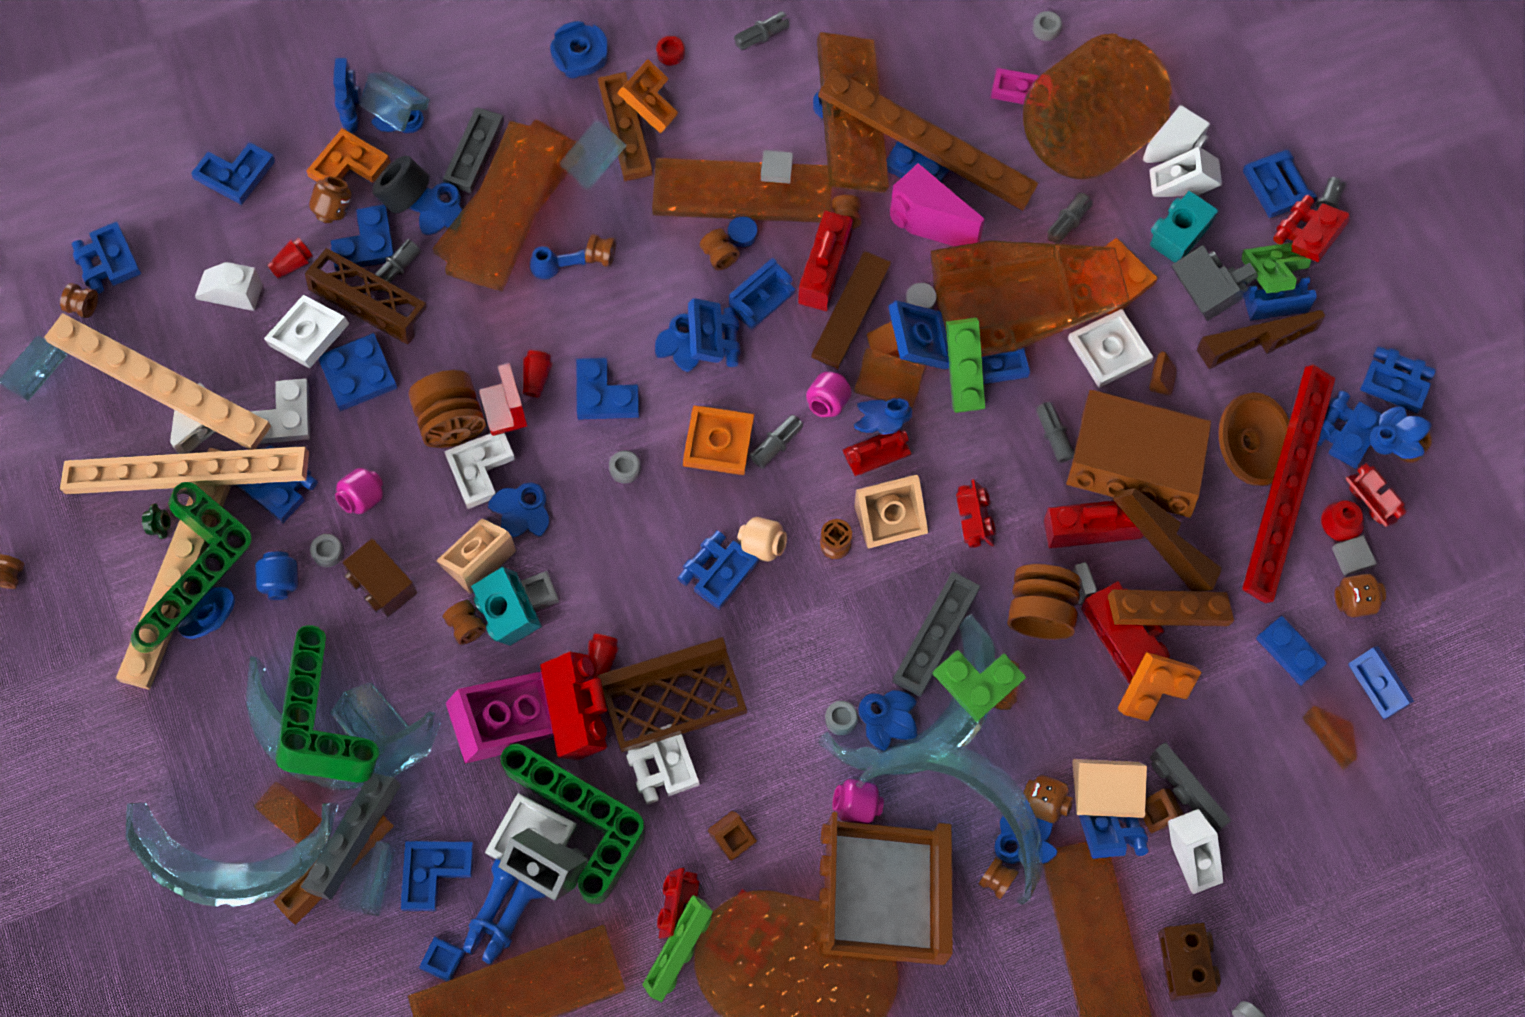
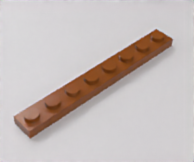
M835 69L832 70L819 91L818 97L1022 211L1039 184Z

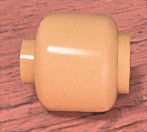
M754 517L746 525L741 526L738 533V542L741 543L743 551L756 556L759 560L769 562L783 554L787 544V533L777 521Z

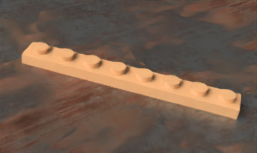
M63 313L44 337L49 344L250 450L257 448L271 428L269 421Z
M304 446L64 461L60 490L65 494L168 489L175 488L183 482H191L198 487L306 481L309 451Z
M209 447V449H208V452H220V451H222V450H218V449H214V448H210V447ZM231 485L203 486L199 488L223 507ZM190 496L186 506L193 504V500ZM202 516V521L205 525L215 527L217 519L214 516ZM181 520L178 523L140 620L207 548L208 543ZM191 581L185 582L183 585L187 593H189L193 583ZM165 605L161 608L162 614L169 619L178 617L177 609L172 605ZM142 629L139 631V637L142 641L146 643L156 641V635L152 630ZM172 633L157 649L149 653L137 651L130 642L116 679L122 683L150 690Z

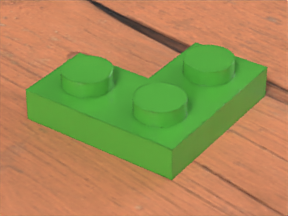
M1292 243L1244 249L1241 258L1245 265L1251 263L1258 275L1256 280L1266 293H1279L1295 289L1297 279L1292 272L1309 268L1311 259L1291 252Z
M959 650L955 651L932 672L976 722L1027 678L1005 653L980 674Z

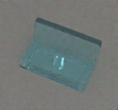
M389 72L369 73L360 100V106L396 130L404 131L411 111L427 110L430 99Z
M595 120L560 161V166L588 191L627 145L599 120Z
M36 336L2 375L0 383L28 402L67 357L65 351L49 344L46 339Z
M370 682L344 691L330 712L349 736L366 738L376 743L379 748V756L390 740L405 735L410 729L373 683Z
M376 841L375 846L347 873L339 907L342 910L379 916L395 852L389 843Z

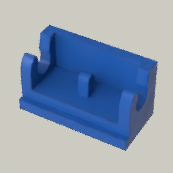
M772 257L729 294V307L734 308L735 315L753 330L795 293V288L790 284L793 279Z
M1302 278L1299 284H1296L1295 289L1279 293H1266L1264 289L1257 290L1256 285L1249 286L1248 290L1243 293V298L1250 321L1309 312L1317 298L1315 290L1308 291L1310 278Z

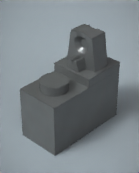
M1203 245L1172 264L1176 276L1206 321H1209L1244 299L1242 294L1248 290L1246 285L1258 278L1257 272L1251 263L1237 270L1234 267L1226 269L1214 251L1208 253Z
M528 828L510 838L498 867L556 901L575 889L588 859H586L587 854L578 848L569 849L561 843L555 844Z

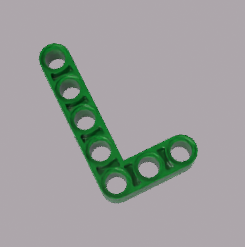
M191 482L178 484L169 498L168 505L175 516L203 538L210 546L136 625L131 634V643L137 651L142 653L153 652L241 558L251 544L252 537L250 531L202 489ZM177 495H189L193 500V504L189 506L180 504ZM202 516H214L217 519L218 525L208 527L203 523ZM231 535L239 537L242 541V547H231L227 542V537ZM209 558L218 560L221 570L211 571L207 568L205 560ZM189 581L196 583L199 586L200 593L196 595L188 594L184 590V583ZM165 605H172L177 609L178 617L173 619L165 617L162 614L161 608ZM142 629L152 630L156 635V641L152 643L142 641L139 637V631Z
M302 626L297 631L291 654L275 757L276 763L282 770L292 773L356 783L368 781L373 775L379 756V748L376 743L366 738L313 730L326 635L317 626Z
M520 744L507 746L501 754V763L510 779L605 834L578 879L579 891L587 903L600 904L604 902L644 840L645 826L642 817L636 811ZM516 756L526 759L524 765L518 769L509 767L510 761ZM543 773L554 775L551 783L547 785L538 784L537 779ZM571 789H578L582 792L581 797L575 802L566 801L564 798ZM604 805L609 807L610 813L603 819L595 818L592 815L594 809L598 806ZM627 822H634L639 826L638 831L631 836L621 833L622 826ZM608 851H618L621 854V858L617 863L609 865L603 861V857ZM592 879H598L603 882L602 889L595 894L585 891L586 884Z

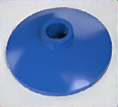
M225 587L211 589L177 626L180 634L185 638L195 639L219 629L234 608L235 596L232 591Z

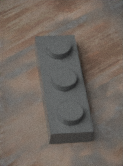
M478 107L475 108L443 177L444 183H450L457 187V189L468 193L473 192L504 124L503 115Z
M1164 742L1155 749L1150 756L1152 768L1161 778H1166L1174 787L1173 792L1178 800L1185 805L1188 804L1193 811L1199 809L1217 833L1225 828L1231 819L1167 743Z

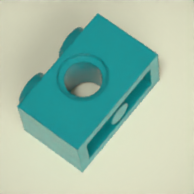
M1188 191L1182 199L1177 197L1167 211L1169 215L1165 219L1160 217L1150 231L1153 237L1149 246L1174 263L1189 254L1213 225L1219 210L1191 191ZM1177 224L1183 225L1186 228H1180Z
M501 567L471 586L475 594L474 603L478 610L484 614L488 622L486 625L487 632L494 641L511 646L542 627L517 572ZM507 602V609L501 614V607Z

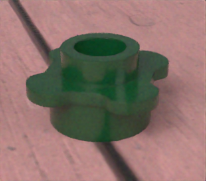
M156 503L151 504L149 510L145 511L142 515L143 529L147 535H158L161 540L167 538V530L171 525L170 516L166 510H161Z

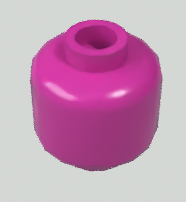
M823 372L819 374L806 393V400L810 410L820 417H835L839 415L851 397V387L845 377L839 373Z
M364 468L354 469L338 481L336 485L337 492L335 493L337 503L347 513L353 512L360 515L367 512L379 503L383 497L382 479L374 471L369 472Z
M847 779L842 785H838L832 800V809L837 811L838 818L841 821L870 824L875 816L879 817L884 806V798L879 796V790L875 784L855 779Z

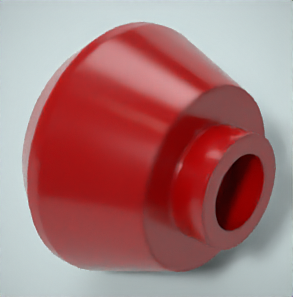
M1336 501L1329 504L1323 510L1321 525L1328 536L1334 540L1344 542L1360 536L1364 529V517L1362 510L1354 502Z

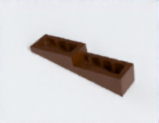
M867 251L863 252L812 351L811 358L836 369L840 368L863 327L866 315L889 276L890 261Z
M1322 310L1204 336L1196 351L1209 370L1259 345L1262 346L1266 354H1269L1318 330L1326 315Z
M1136 488L1115 492L1113 500L1191 591L1199 592L1213 590L1222 568L1177 534L1181 522Z

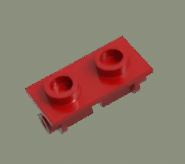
M898 430L892 434H881L842 449L854 477L912 455L906 443L909 439L905 430Z
M1365 463L1358 468L1357 474L1345 478L1350 484L1349 489L1351 493L1366 503L1370 508L1369 513L1377 523L1383 524L1385 527L1399 522L1397 519H1400L1408 512L1404 508L1406 504L1392 488H1389L1383 494L1379 491L1387 482L1374 466L1370 467Z
M972 479V488L969 485H963L958 487V493H956L960 516L972 515V518L961 521L964 542L968 543L969 548H977L981 546V541L985 540L992 547L994 546L992 535H996V527L993 518L989 517L987 506L991 504L990 496L986 487L983 488L975 479Z
M679 868L671 871L666 876L663 884V894L666 895L664 908L660 910L657 918V928L660 929L659 939L674 935L675 925L684 911V904H688L692 895L697 897L700 881L697 880V873L684 872L685 868Z

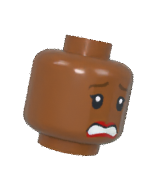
M325 177V179L317 181L314 185L309 201L310 210L319 221L324 223L342 220L347 215L352 200L351 190L345 181L336 177Z
M1371 574L1344 577L1340 581L1339 586L1335 588V602L1339 611H1344L1351 618L1375 615L1380 611L1382 602L1386 601V590L1383 583H1378L1377 579Z
M1039 775L1034 780L1030 779L1027 782L1021 804L1025 805L1028 815L1054 824L1062 815L1066 817L1069 815L1074 798L1068 796L1069 787L1066 783L1045 775Z

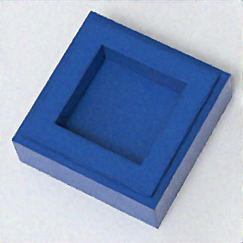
M434 936L419 969L451 984L466 952Z

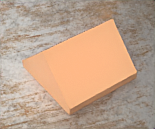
M918 475L856 490L854 507L868 549L928 534Z
M482 518L436 561L471 594L474 592L471 586L495 572L516 552L512 536L507 530Z
M1073 759L1072 767L1077 815L1144 818L1146 765L1131 761Z

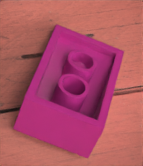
M919 163L893 185L890 216L898 227H904L913 235L976 252L979 249L985 219Z
M541 672L460 688L446 702L465 764L499 756L507 746L512 744L527 746L553 737Z

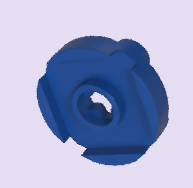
M574 21L557 29L554 34L555 38L550 44L551 57L555 66L564 72L567 77L575 79L579 76L590 75L606 65L608 44L605 34L599 27L595 25L591 27L584 25V22ZM579 45L581 48L586 47L583 52H574V46Z

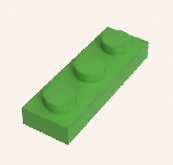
M975 317L947 321L946 331L952 408L955 413L985 409L979 320Z
M692 895L675 925L674 935L670 936L642 984L649 996L657 1001L663 1002L666 994L673 991L677 983L679 971L683 964L688 963L692 958L696 941L700 934L708 929L711 923L712 909L704 900Z

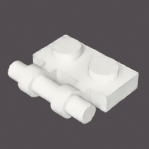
M672 724L661 727L660 729L663 730L669 728ZM682 734L652 743L643 748L639 747L629 750L626 755L628 764L633 766L638 779L636 782L638 792L643 793L646 804H652L659 800L655 788L661 785L665 786L668 797L699 786V780ZM655 758L659 773L650 776L645 761Z

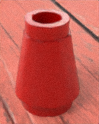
M298 237L294 241L290 239L267 266L279 279L310 264L309 260L314 256Z
M529 350L527 351V356L523 357V395L534 398L541 397V392L553 366L550 354Z
M594 633L592 640L588 641L587 655L594 665L593 679L598 678L600 674L610 671L620 649L617 647L618 639Z

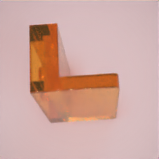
M866 348L862 359V368L854 391L857 394L876 400L888 401L893 398H901L908 401L909 406L913 409L923 380L925 366Z

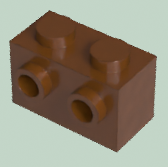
M373 538L342 562L347 571L344 575L345 579L355 590L360 587L367 594L364 600L376 613L381 609L389 617L417 594L413 582Z
M1205 923L1170 926L1160 930L1158 938L1170 1002L1211 997L1217 993V987L1221 984L1218 967L1212 964L1210 952L1214 951V943L1211 932H1206Z

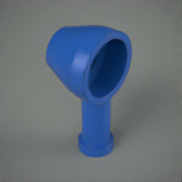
M544 246L534 250L529 262L532 274L544 280L554 277L560 267L576 264L586 265L584 250L556 255L552 250ZM541 256H547L545 260H539Z

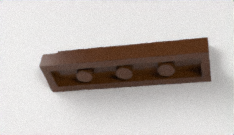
M325 248L305 272L308 290L406 345L415 337L413 325L427 309V304L424 301L328 248ZM330 260L339 265L340 271L326 273L320 269ZM359 276L364 279L365 285L351 287L346 284L345 278ZM384 290L389 293L390 299L376 301L371 298L370 292ZM410 304L415 308L408 317H405L396 312L395 306Z

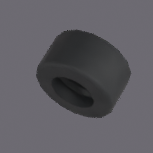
M402 156L383 170L375 181L372 193L392 213H401L422 196L429 184L430 176L410 156Z

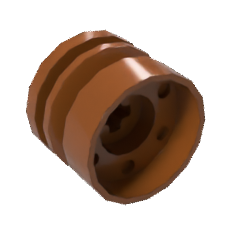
M455 369L439 371L423 377L410 387L408 396L414 414L418 417L417 424L425 445L431 448L453 447L466 443L483 432L486 422L480 404L476 401L477 395L469 373Z
M1030 564L1017 568L1014 574L1015 584L1012 588V594L1015 596V599L1011 600L1007 621L1010 629L1019 634L1038 639L1060 640L1072 637L1075 633L1078 614L1073 606L1077 605L1080 600L1078 592L1082 585L1080 576L1071 570L1047 564Z

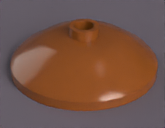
M1251 392L1234 398L1226 406L1219 424V445L1227 466L1240 480L1254 486L1272 484L1290 421L1280 404L1265 394Z

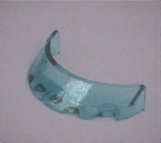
M970 614L960 625L964 657L981 674L995 661V648L992 638ZM953 697L943 714L929 728L917 735L916 738L890 746L885 751L869 747L855 749L840 746L828 732L820 737L818 743L841 762L866 772L882 775L912 774L936 767L954 757L958 749L966 747L983 726L988 713L976 722Z
M250 656L246 689L247 712L256 738L265 752L276 762L275 757L282 715L268 698L261 683V678L265 671L264 665L257 657ZM429 711L406 729L388 737L373 740L379 748V756L373 773L395 777L416 762L422 761L430 753L441 724L437 714ZM288 772L306 783L315 782L320 787L328 789L353 790L354 788L362 787L364 782L356 783Z
M939 742L903 745L888 750L873 759L856 783V786L860 789L866 781L889 772L910 769L930 770L958 778L994 804L1008 821L1020 846L1018 857L1025 870V888L1016 902L1023 905L1031 899L1042 873L1043 850L1041 834L1035 814L1026 796L1003 769L996 767L989 759L972 750Z
M146 802L127 803L125 837L131 851L136 853L143 866L151 874V877L162 887L170 889L186 900L203 905H247L280 893L295 883L310 869L330 838L338 803L322 804V821L297 845L277 856L257 862L225 863L192 853L175 842L161 828Z

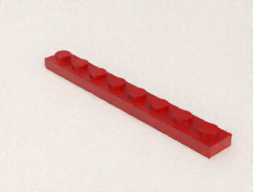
M1314 364L1304 368L1242 587L1244 592L1263 603L1274 602L1336 379Z

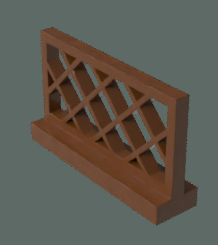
M723 637L598 675L602 682L605 701L621 753L747 714V708ZM724 664L726 675L721 683L706 677L710 668ZM690 676L697 680L690 693L675 687L679 678ZM729 681L732 689L726 686ZM702 682L718 689L710 703L695 696ZM657 685L666 689L659 703L644 697L648 687ZM671 692L686 699L679 713L664 706ZM722 692L735 697L738 706L724 710L716 706V703ZM627 695L633 698L634 701L626 713L615 708L612 699ZM640 702L654 708L648 722L632 716ZM691 702L707 708L701 718L693 720L684 715ZM660 711L675 718L671 727L662 730L653 725ZM617 716L623 718L621 723H619ZM629 721L644 728L639 737L625 741L622 732Z

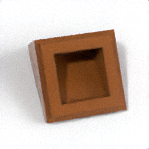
M892 321L866 334L874 362L900 356Z
M1161 351L1157 356L1149 389L1151 392L1170 396L1173 392L1177 369L1166 352Z
M1170 788L1162 789L1146 798L1143 820L1151 834L1168 827L1169 820L1184 815Z
M734 811L729 812L707 830L730 861H733L757 842L741 816Z

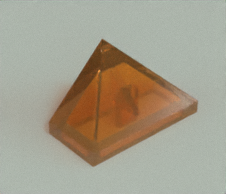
M1316 705L1310 708L1302 719L1342 770H1345L1357 759L1353 723Z
M277 781L253 806L301 848H304L325 824L297 796Z

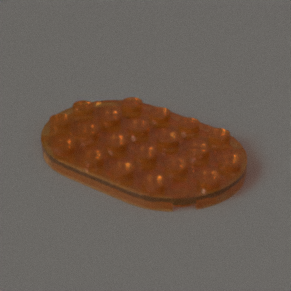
M1117 33L1096 36L1053 65L1032 83L1023 104V125L1026 137L1036 155L1055 172L1080 180L1102 176L1150 142L1168 121L1171 114L1169 110V96L1172 95L1169 76L1156 54L1139 40L1119 37Z
M770 890L745 892L728 899L713 911L707 930L701 933L696 941L694 950L696 981L705 999L720 1017H886L895 1000L898 985L896 961L823 954V942L818 941V927L820 920L824 921V909L819 908V901Z

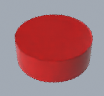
M676 36L661 38L656 45L658 60L668 66L679 64L685 57L683 41Z

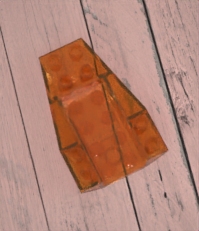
M990 240L931 250L930 253L938 310L942 314L945 330L947 321L977 317L979 320L982 357L1020 350L1126 305L1130 301L1115 247Z

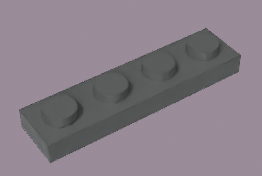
M952 571L893 677V683L919 697L922 696L933 676L932 672L938 667L977 596L980 585Z
M373 773L372 777L364 782L360 792L346 811L344 818L328 840L326 847L301 885V888L307 893L332 900L371 833L399 790L401 784L394 777Z

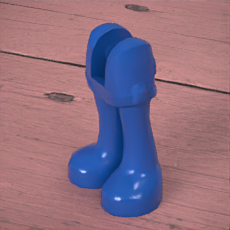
M495 859L491 871L494 880L478 915L475 919H471L469 923V931L463 946L465 952L473 954L485 934L491 936L492 939L482 957V961L490 965L497 960L504 949L510 947L512 942L511 935L529 902L532 899L546 897L543 893L519 880L498 924L492 922L509 889L518 880L498 867L501 861L499 859Z

